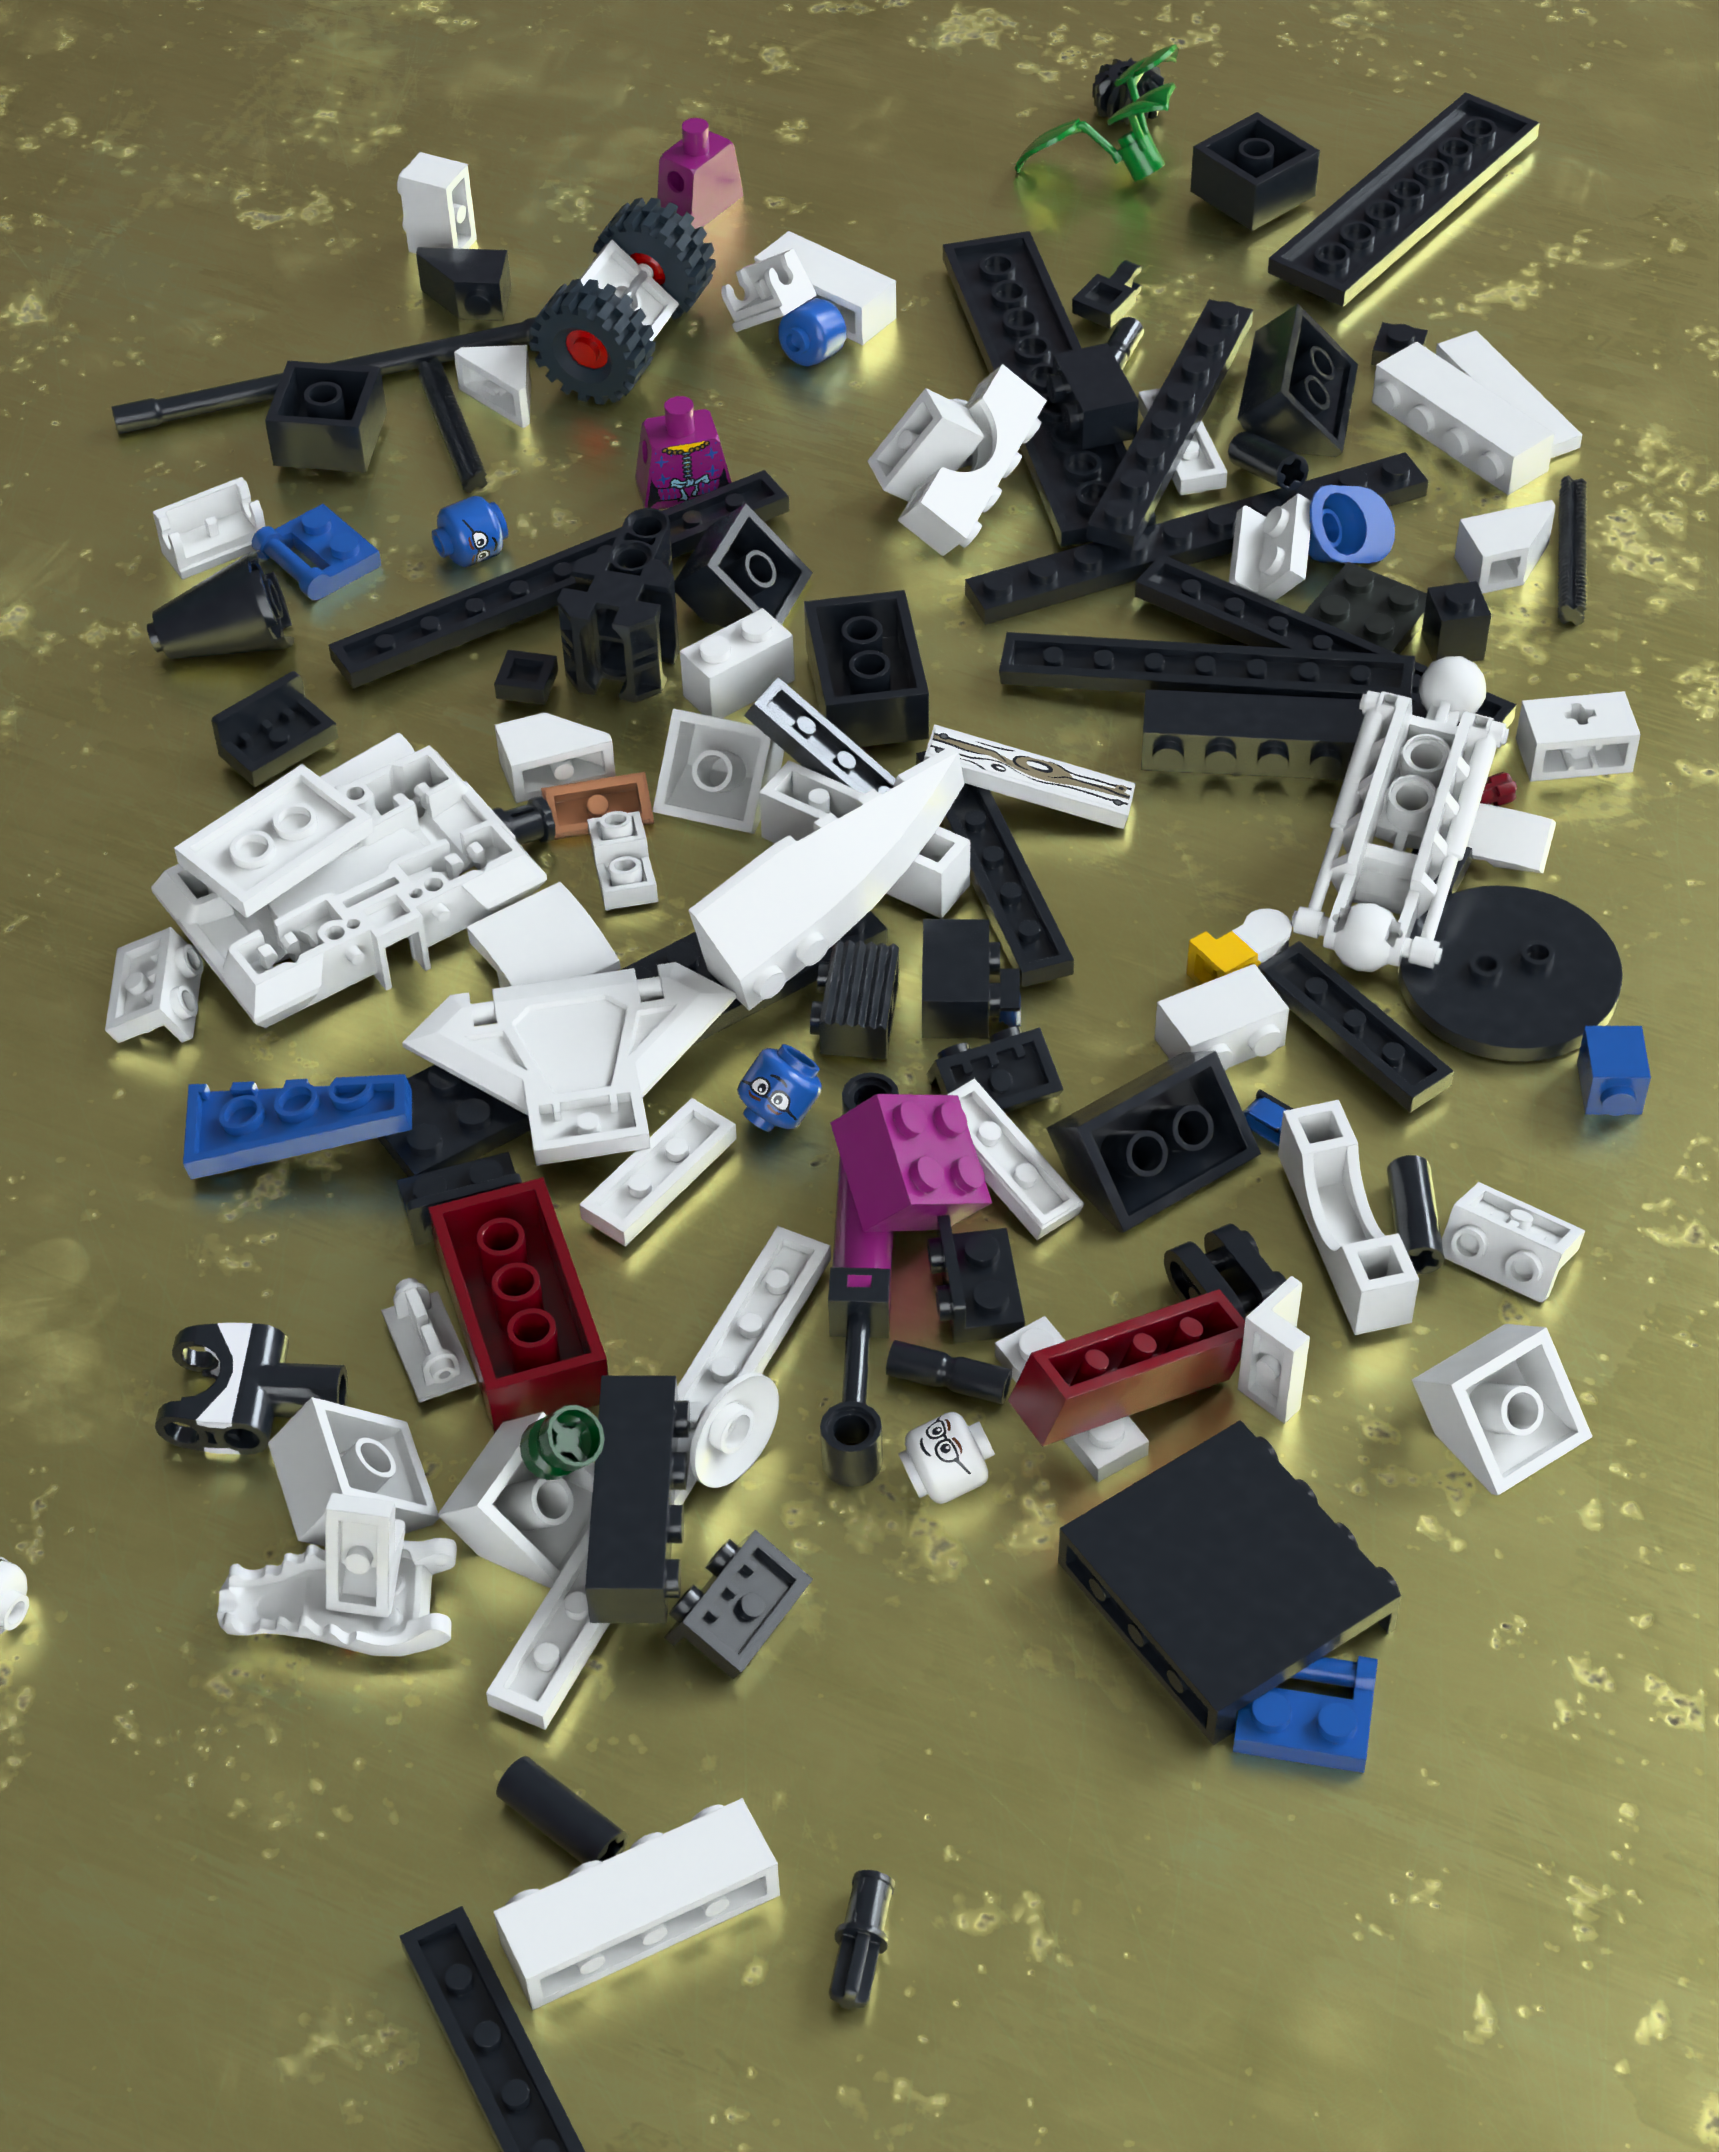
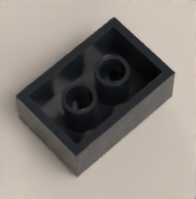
M905 590L804 601L806 650L819 713L859 747L929 739V691Z

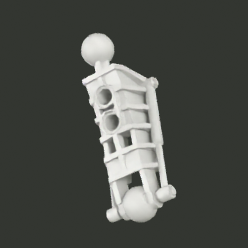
M1447 656L1434 661L1423 673L1419 684V694L1423 706L1428 711L1426 718L1412 714V698L1384 691L1378 693L1369 690L1367 694L1362 695L1359 709L1362 710L1364 718L1330 822V827L1333 830L1308 908L1300 906L1298 911H1294L1291 920L1293 933L1316 939L1319 936H1323V947L1334 950L1342 964L1356 971L1374 972L1387 964L1399 967L1402 957L1408 958V963L1431 969L1440 962L1443 949L1439 948L1440 942L1434 941L1457 862L1461 861L1464 857L1496 748L1506 744L1509 729L1506 728L1505 723L1494 721V718L1475 714L1486 698V682L1478 666L1462 656ZM1374 837L1393 843V849L1372 844ZM1343 844L1347 854L1338 858ZM1406 847L1419 849L1418 855L1405 852ZM1439 875L1437 883L1435 884L1433 881ZM1330 881H1332L1338 895L1330 917H1326L1325 912L1321 910ZM1428 910L1421 936H1415L1414 939H1411L1410 935L1415 920ZM1391 912L1401 914L1398 922Z

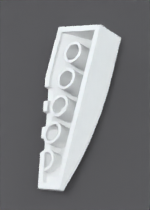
M950 746L899 774L891 790L881 793L872 789L856 798V808L844 816L837 818L830 812L814 821L813 830L815 832L799 841L794 840L789 835L776 842L688 910L708 971L725 988L735 992L736 999L749 1011L764 999H770L778 994L784 984L806 966L819 962L827 950L871 911L906 872L938 829L965 784L959 752Z

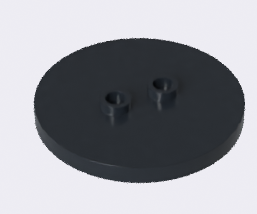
M1498 885L1470 888L1448 895L1434 941L1440 942L1439 948L1443 949L1439 964H1435L1434 968L1431 969L1408 963V958L1402 957L1398 967V981L1404 1000L1415 1017L1429 1031L1463 1051L1490 1059L1521 1062L1550 1059L1580 1048L1585 1026H1607L1617 1008L1623 976L1621 960L1613 941L1590 915L1568 901L1542 891L1524 887ZM1428 910L1415 920L1410 935L1411 939H1414L1415 936H1421Z

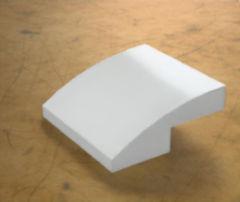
M561 882L467 926L470 944L497 971L500 988L621 969L618 957L598 926Z

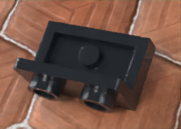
M295 671L286 674L216 714L211 720L219 756L254 787L339 738L336 723L306 698L302 677Z

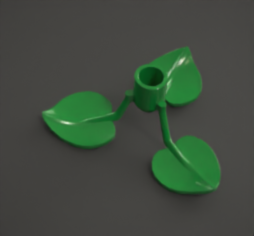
M1170 45L1149 57L1139 60L1113 82L1115 87L1127 82L1132 103L1117 111L1107 120L1108 125H1111L1118 120L1128 117L1132 131L1117 140L1121 148L1117 150L1086 121H1080L1078 118L1054 127L1036 138L1018 159L1015 166L1017 174H1019L1030 156L1057 143L1066 136L1077 133L1089 135L1111 155L1115 164L1124 161L1134 182L1149 176L1163 167L1165 162L1149 133L1144 113L1161 110L1168 111L1170 96L1176 86L1174 82L1154 88L1139 97L1137 83L1145 72L1153 69L1161 62H1176L1179 52L1177 45Z

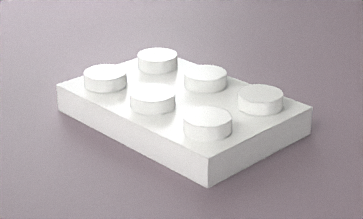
M301 764L174 847L177 861L182 867L248 918L374 833L372 817Z

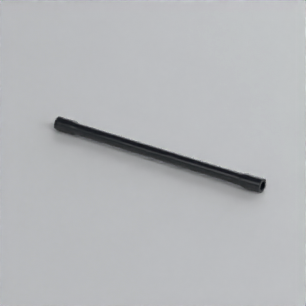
M536 317L528 318L520 323L340 360L330 364L380 367L381 375L384 376L417 369L422 361L430 363L433 358L439 359L440 363L454 361V352L461 347L530 345L529 342L534 337L529 334L530 328L535 322L534 319ZM283 373L161 399L149 398L111 406L118 434L156 427L168 421L271 400L274 398Z

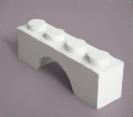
M1003 364L978 384L965 406L984 436L973 452L971 471L956 472L941 467L918 485L898 521L942 556L958 545L963 548L967 547L982 527V524L977 521L981 513L987 512L1001 495L1002 489L998 487L1000 480L1010 475L1020 462L1022 455L1017 451L1021 444H1026L1039 429L1042 422L1037 417L1047 400Z
M1335 1100L1283 1111L1278 1157L1354 1335L1412 1323L1419 1278L1399 1233L1385 1236L1373 1217L1361 1176L1358 1141L1340 1101Z

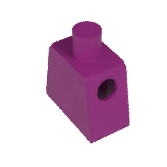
M690 118L682 123V139L662 153L659 159L657 198L661 200V207L665 208L671 202L678 206L676 213L683 217L686 212L692 215L695 219L691 225L697 229L707 225L742 198L743 188L734 144L729 139L709 131V125L706 120Z

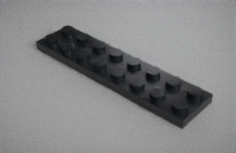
M1465 92L1269 257L1268 273L1287 281L1291 285L1298 286L1329 302L1344 307L1538 137L1540 122Z

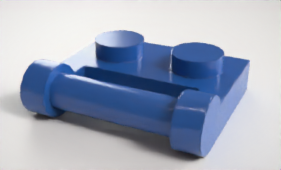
M324 504L305 512L276 529L270 526L262 527L252 538V548L255 551H262L267 559L274 560L299 582L300 590L312 600L322 599L382 566L379 550ZM295 547L317 567L311 568L291 548Z
M1358 1656L1357 1662L1322 1657L1290 1677L1354 1688L1352 1699L1275 1687L1238 1710L1233 1752L1364 1773L1378 1659Z

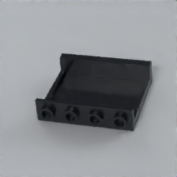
M1241 1420L1062 1526L1059 1532L1058 1563L1213 1746L1234 1733L1238 1710L1373 1624L1378 1623L1387 1634L1396 1628L1402 1595L1392 1575L1383 1567H1375L1359 1549L1352 1532L1340 1522L1335 1523L1319 1506L1310 1486L1301 1479L1295 1480L1279 1462L1272 1445L1261 1436L1256 1437Z

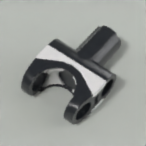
M216 1323L190 1326L181 1330L176 1335L172 1357L183 1368L201 1372L202 1376L214 1378L216 1381L206 1391L195 1396L182 1397L181 1401H170L163 1404L158 1410L155 1429L164 1440L185 1449L216 1454H257L269 1446L268 1442L270 1441L274 1417H293L311 1397L346 1406L348 1395L345 1365L285 1363L289 1339L281 1330L270 1325ZM189 1347H203L206 1352L195 1351L190 1349ZM174 1422L186 1424L190 1427L180 1426L178 1424H175Z

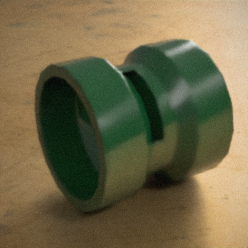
M579 1405L564 1406L548 1416L535 1421L526 1428L520 1442L521 1458L527 1469L536 1477L545 1480H558L596 1461L603 1450L605 1440L603 1427L598 1418L587 1408Z

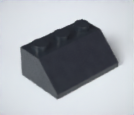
M1296 304L1255 331L1237 419L1245 431L1252 432L1292 452L1337 457L1343 453L1358 364L1299 304Z
M1216 1051L1183 1052L1046 1128L1069 1180L1118 1232H1125L1261 1154Z

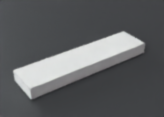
M1476 330L1437 344L1436 355L1554 432L1551 458L1580 448L1582 434Z

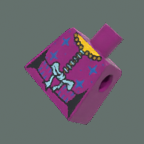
M685 396L669 398L664 404V416L647 418L642 423L635 480L644 508H655L658 510L670 508L732 483L710 411L706 409L694 410L693 401Z

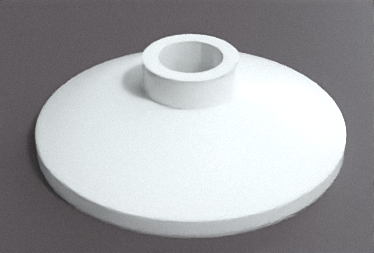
M758 1372L743 1374L729 1382L703 1408L698 1418V1425L690 1448L691 1471L700 1483L711 1488L726 1486L741 1477L758 1459L771 1437L779 1410L778 1389L770 1378Z

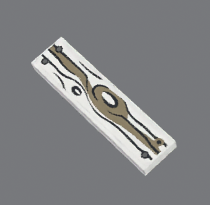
M934 724L924 760L952 746L959 752L964 783L1124 829L1136 783Z

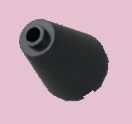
M260 550L246 554L154 610L152 613L153 622L147 624V632L154 650L157 653L164 651L169 659L280 650L291 647L294 644V637L284 636L283 629L292 626L281 587L275 573L264 574L259 564L268 560L265 554Z

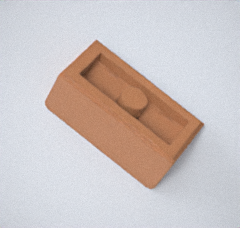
M645 772L541 788V797L547 801L555 822L556 835L554 840L588 835L587 819L602 817L606 813L613 811H623L626 813L639 811L643 826L654 824Z

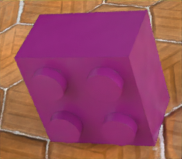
M876 1094L830 1122L863 1232L937 1230V1216L949 1215L951 1226L992 1203L985 1182L984 1171L979 1163L968 1128L967 1117L962 1109L958 1095Z

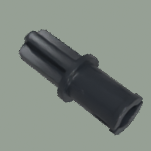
M861 1870L854 1874L845 1921L835 1930V1941L838 1943L839 1948L829 1988L830 1999L839 2003V2006L845 2009H851L852 2007L864 2008L868 2004L879 1954L884 1953L889 1944V1938L884 1933L891 1896L895 1890V1881L879 1871Z

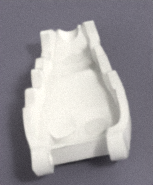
M433 1538L425 1541L404 1540L392 1611L389 1618L326 1610L325 1550L316 1545H308L306 1551L302 1554H285L284 1560L279 1566L266 1565L261 1569L249 1570L241 1567L239 1564H233L229 1568L227 1579L219 1590V1606L216 1613L220 1627L230 1635L247 1636L267 1633L294 1636L372 1656H405L430 1650L447 1643L451 1639V1619L440 1613H430L432 1575L449 1570L455 1566L457 1545L454 1540L448 1538Z

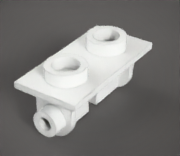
M407 1278L400 1281L395 1288L394 1306L381 1311L419 1403L477 1383L438 1291L429 1294L426 1285L418 1283L415 1278Z

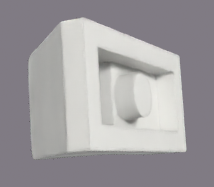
M331 1493L325 1508L326 1610L389 1618L392 1611L405 1536V1521L395 1519V1501Z

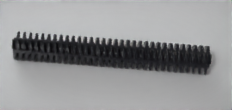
M433 358L430 363L422 361L418 366L419 380L428 398L431 410L435 415L434 417L445 440L444 442L448 447L447 450L455 465L454 467L462 483L463 490L471 493L476 487L482 489L488 484L485 478L487 473L482 465L481 458H479V454H477L478 451L467 429L468 426L464 422V416L457 404L458 402L450 387L449 380H447L448 377H446L445 370H443L444 367L437 358Z
M1568 475L1561 479L1562 487L1559 490L1558 618L1563 624L1572 621L1578 626L1584 622V611L1587 610L1585 607L1587 605V587L1585 586L1587 585L1585 582L1587 581V482L1582 478L1573 480Z

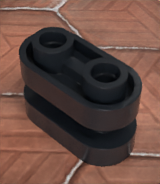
M1231 1223L1210 1231L1205 1235V1254L1191 1241L1167 1250L1164 1254V1266L1168 1280L1182 1302L1220 1289L1244 1320L1286 1281L1279 1271H1272L1261 1257L1252 1235L1246 1230L1241 1231Z

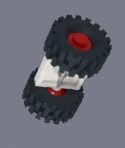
M652 197L647 204H645L643 198L634 199L631 205L628 202L623 205L598 236V240L593 248V252L597 255L579 279L572 280L568 286L563 284L559 287L534 319L535 322L532 324L529 333L534 337L529 343L531 351H539L535 361L538 367L546 366L549 369L545 376L551 383L556 379L563 383L560 390L567 395L574 390L578 392V400L587 402L593 396L595 403L605 405L608 399L612 403L620 401L623 395L626 396L632 390L654 357L651 355L654 353L656 342L653 340L668 319L672 317L675 320L680 318L684 312L687 313L710 283L713 277L711 273L716 268V260L710 258L714 253L712 243L703 242L707 233L702 226L695 229L691 225L695 219L692 215L686 212L682 217L676 213L677 205L669 202L664 208L661 207L660 199Z

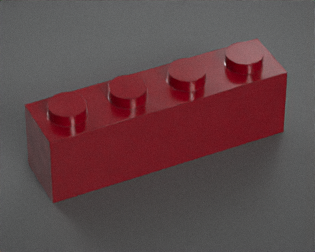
M1218 1289L1061 1342L1030 1354L1008 1401L1042 1447L1230 1380L1241 1360L1245 1320L1222 1291Z

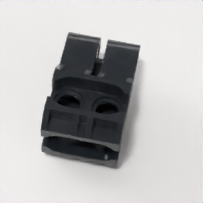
M643 508L630 513L625 519L610 551L601 550L576 560L571 570V576L576 580L577 590L563 588L557 599L565 675L579 693L596 695L603 679L624 682L619 693V700L637 703L662 693L667 682V676L663 674L662 662L675 664L680 650L673 562L671 560L670 521L668 516L661 510Z

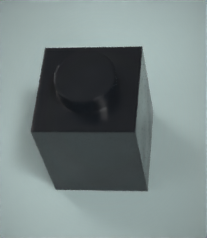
M1477 581L1428 587L1421 634L1433 662L1447 656H1462L1471 662L1484 660L1491 613Z

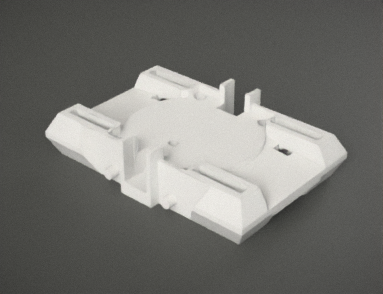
M430 745L344 786H335L334 788L372 817L374 833L248 918L243 916L180 864L165 870L151 886L152 893L256 1025L267 1028L372 975L375 976L387 991L392 988L386 947L407 937L410 943L412 958L427 971L431 969L428 947L466 929L467 926L533 895L547 880L546 873L516 841L515 835L467 781H463ZM473 866L477 868V870H471L460 876L461 873L467 871ZM289 958H291V960L294 962V963L284 962V963H282V964H279V965L273 967L274 964H277V963L282 962V961H284V960H287V959H289Z

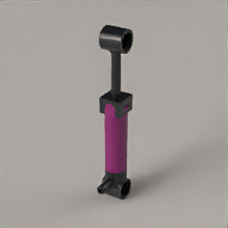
M873 1072L862 1073L851 1078L844 1085L842 1091V1115L876 1094H899L897 1085L889 1077ZM839 1156L832 1267H830L828 1310L830 1337H846L842 1402L830 1407L823 1415L820 1424L821 1459L823 1471L830 1480L838 1485L855 1487L863 1486L874 1480L880 1473L883 1464L881 1419L877 1412L866 1404L870 1338H889L893 1231L863 1232L843 1163ZM847 1443H857L856 1445H846Z

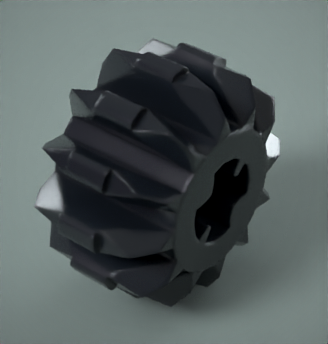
M1132 58L1128 61L1114 59L1112 65L1105 64L1100 66L1099 74L1095 75V83H1093L1092 97L1094 98V106L1097 107L1098 116L1110 118L1117 111L1132 103L1127 82L1118 87H1115L1113 82L1137 61H1133ZM1154 67L1142 75L1137 83L1139 97L1154 88L1164 85V77L1161 76L1159 67ZM1159 111L1144 113L1145 119L1157 118ZM1128 117L1116 121L1125 122L1126 126L1130 123Z

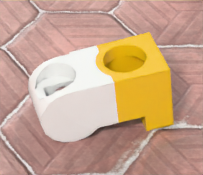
M1270 908L1258 909L1246 916L1243 925L1218 939H1214L1207 931L1189 940L1186 974L1198 985H1201L1253 964L1258 967L1289 947V938L1292 934L1291 921L1278 910Z

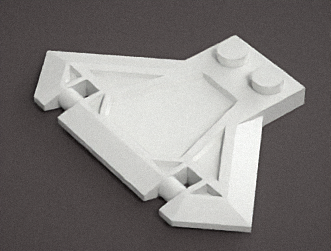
M677 962L657 965L659 977L637 980L635 969L632 968L492 989L494 1001L471 1004L469 992L450 995L402 1044L403 1048L528 1115L536 1166L651 1148L643 1097L736 999V993Z

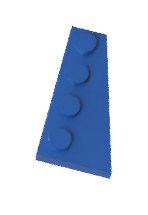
M405 1074L336 1077L330 1086H313L309 1084L308 1079L286 1080L283 1088L258 1089L255 1081L233 1082L229 1091H210L207 1084H188L183 1165L192 1180L412 1130L411 1086Z

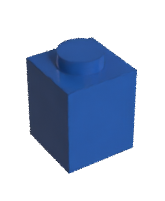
M1585 1026L1577 1060L1585 1115H1642L1651 1080L1642 1026Z

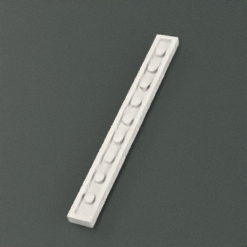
M777 1226L678 1384V1400H689L690 1434L689 1438H678L677 1452L687 1453L686 1490H675L674 1505H682L697 1481L690 1467V1448L701 1411L707 1403L714 1399L720 1390L735 1378L750 1372L763 1373L831 1261V1245ZM590 1527L486 1692L488 1706L546 1730L610 1624L590 1623L585 1584Z

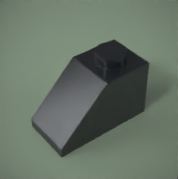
M417 247L416 257L420 286L424 293L458 319L504 321L511 292L507 250Z

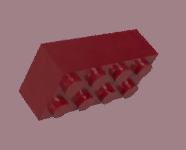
M541 1177L428 1207L436 1253L494 1434L502 1422L540 1412H544L548 1416L568 1405H579L584 1408L598 1406L600 1402L601 1376L609 1375L607 1358L544 1178Z

